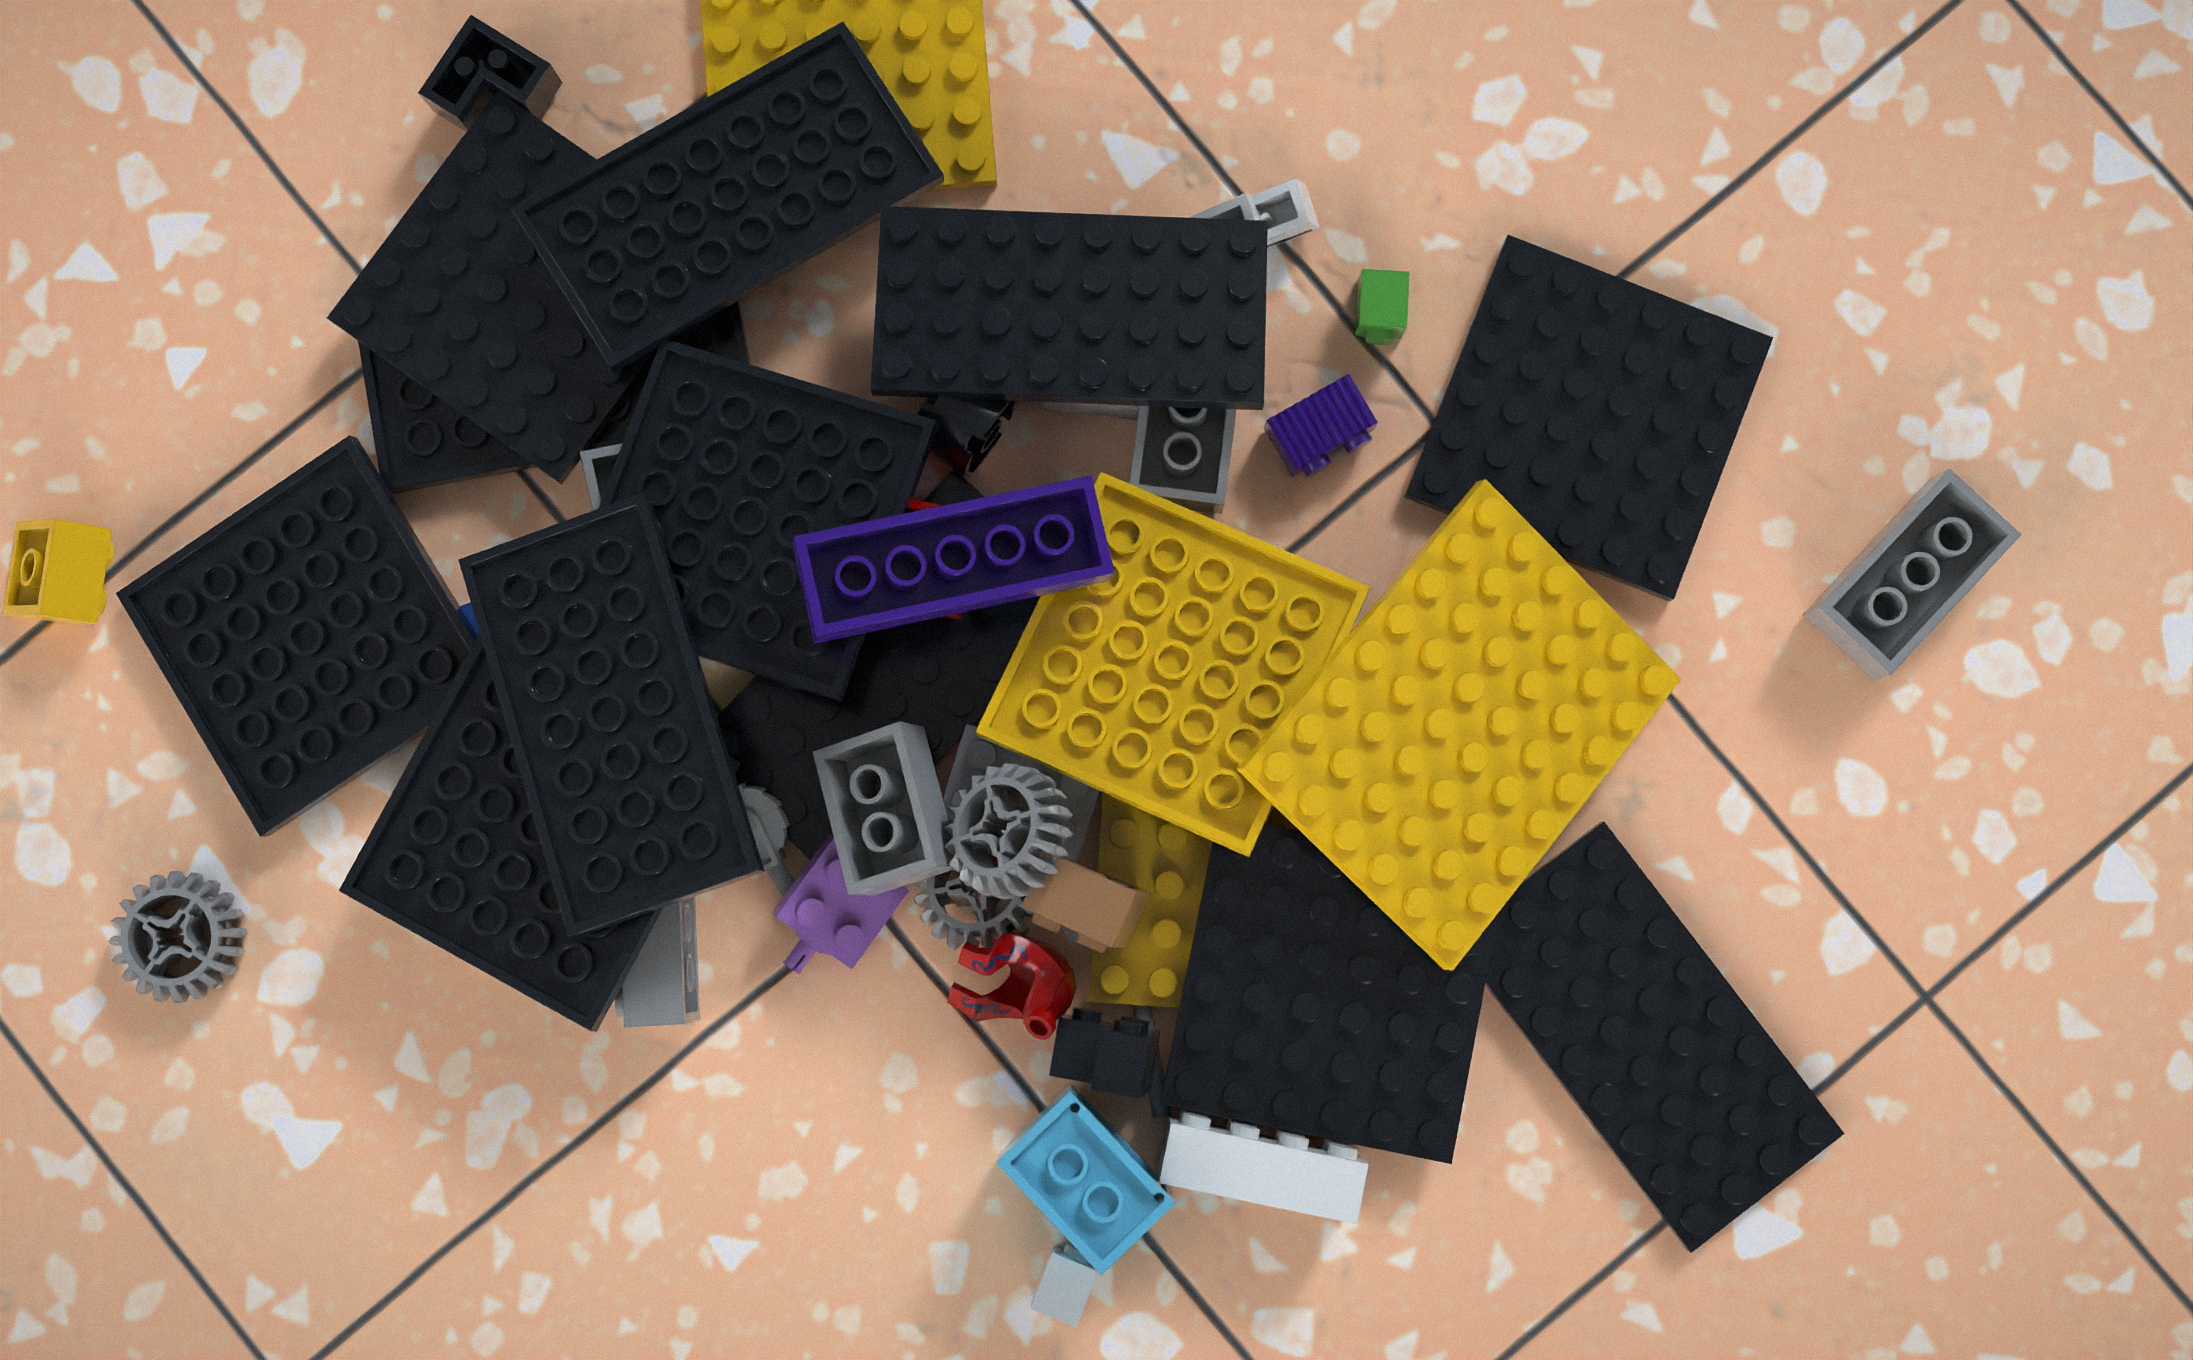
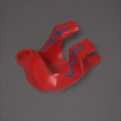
M1014 932L1003 933L999 939L995 940L996 943L992 948L978 947L966 941L961 949L958 964L984 976H991L1008 964L1010 975L999 988L985 995H980L954 982L951 986L947 1003L960 1009L973 1021L980 1022L996 1018L1023 1019L1029 1034L1040 1040L1049 1039L1056 1029L1055 1021L1065 1015L1076 993L1074 969L1070 967L1064 954L1049 943Z

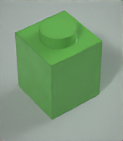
M1374 269L1361 270L1357 280L1354 336L1366 337L1367 343L1377 345L1392 344L1394 339L1402 338L1407 329L1410 272Z

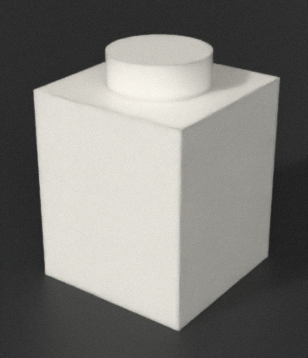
M1066 1243L1064 1250L1053 1246L1032 1299L1031 1309L1077 1328L1098 1271L1072 1244Z

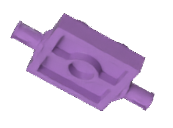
M829 834L772 912L776 918L791 927L800 938L783 963L791 970L800 974L813 954L818 951L819 953L832 955L853 969L909 890L902 886L875 896L848 895L834 836Z

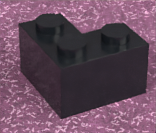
M470 15L418 94L433 112L467 132L497 91L503 93L539 119L563 82L549 62L473 15Z
M1079 1007L1073 1008L1072 1015L1065 1014L1059 1017L1049 1076L1091 1083V1090L1139 1099L1151 1089L1161 1031L1149 1029V1020L1121 1016V1020L1115 1019V1023L1101 1020L1102 1012Z

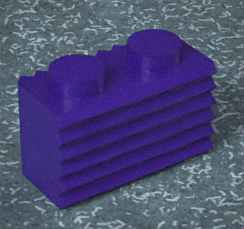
M1346 374L1335 382L1302 399L1300 402L1266 420L1264 430L1290 475L1294 476L1303 471L1306 477H1309L1332 463L1328 457L1329 455L1343 447L1350 454L1372 441L1373 439L1369 433L1375 429L1378 422L1350 374Z

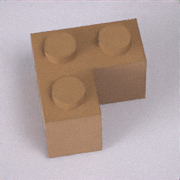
M1058 856L1054 863L1059 873H1045V887H1031L1030 895L1025 897L1021 906L1034 913L1031 921L1057 933L1061 925L1079 933L1076 942L1101 953H1104V951L1112 953L1113 948H1128L1151 894L1110 875L1098 873Z

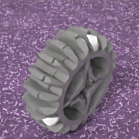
M1004 763L1002 768L987 766L985 776H972L971 790H958L962 802L959 806L948 807L955 815L954 823L944 827L949 834L953 835V838L944 848L949 853L954 854L949 865L955 871L961 872L960 880L976 889L980 894L989 897L993 895L1000 899H1012L1014 895L1019 897L1029 896L1031 887H1045V873H1059L1054 862L1058 856L1069 855L1064 847H1062L1063 839L1074 835L1069 828L1064 827V823L1073 814L1068 808L1063 807L1067 796L1061 790L1056 789L1057 783L1051 777L1039 773V770L1028 765L1024 767L1015 763ZM1018 796H1024L1029 806V811L1025 812L1024 807L1019 805ZM992 850V856L997 857L999 867L995 868L992 864L988 851Z
M992 850L988 851V855H992ZM954 870L914 882L919 889L924 890L914 897L915 904L919 908H926L920 915L921 921L925 925H933L931 934L937 940L947 936L946 944L952 950H956L963 942L965 944L966 941L978 947L980 942H982L984 947L992 948L996 943L995 940L999 939L1003 933L1012 932L1015 928L1023 935L1029 932V928L1022 920L1025 916L1032 919L1034 913L1021 907L1026 896L1019 897L1014 895L1006 909L995 917V908L1002 899L993 895L989 897L982 894L980 895V904L979 900L972 893L976 889L966 885L959 879L960 876L954 880L947 881ZM955 903L958 907H972L973 913L977 916L978 923H964L955 920L948 915L945 905Z
M171 871L167 879L163 875L152 876L150 878V888L146 885H136L133 888V892L137 901L123 899L119 903L121 908L127 913L126 917H114L110 921L115 927L122 928L121 936H113L108 940L111 945L122 947V953L117 954L112 961L115 964L128 963L129 965L121 978L125 981L139 979L136 991L140 994H148L153 990V998L156 1001H167L171 996L175 1003L187 1002L190 995L194 999L206 997L207 986L212 989H220L224 985L220 973L228 975L234 974L237 971L235 964L229 960L230 956H243L246 952L241 946L234 945L235 938L244 937L248 933L245 928L234 927V921L239 920L244 915V912L241 909H227L235 896L230 892L218 895L220 882L208 880L204 883L203 875L194 872L185 877L182 871ZM181 896L191 900L185 909H179L173 917L156 913L164 903ZM207 919L211 928V943L204 934V925ZM171 928H182L183 932L179 935H184L183 943L186 945H175L174 941L179 938H173L174 930ZM147 932L153 940V948L150 953L147 947ZM184 956L198 958L202 961L196 969L182 977L167 973L170 966L178 964Z

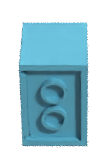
M1072 1084L1065 1088L1000 1151L996 1161L997 1165L1101 1276L1176 1204L1173 1192L1168 1185L1161 1184L1160 1186L1156 1182L1158 1177L1152 1168Z

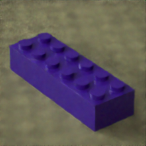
M1092 475L794 536L792 545L814 644L1103 583L1114 574Z

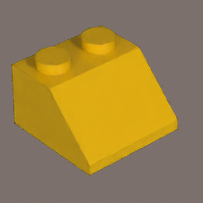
M56 518L17 521L2 615L72 624H98V618L104 612L107 603V592L103 588L105 573L114 557V544L111 542L112 529Z

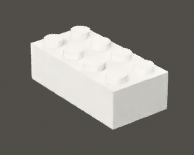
M1180 1109L1179 1117L1168 1115L1157 1168L1159 1183L1343 1222L1358 1223L1369 1164L1358 1155V1149L1353 1148L1352 1144L1324 1139L1323 1147L1309 1144V1139L1305 1138L1304 1134L1283 1129H1276L1275 1137L1259 1134L1260 1129L1257 1128L1256 1124L1228 1119L1227 1127L1210 1124L1211 1119L1208 1114Z

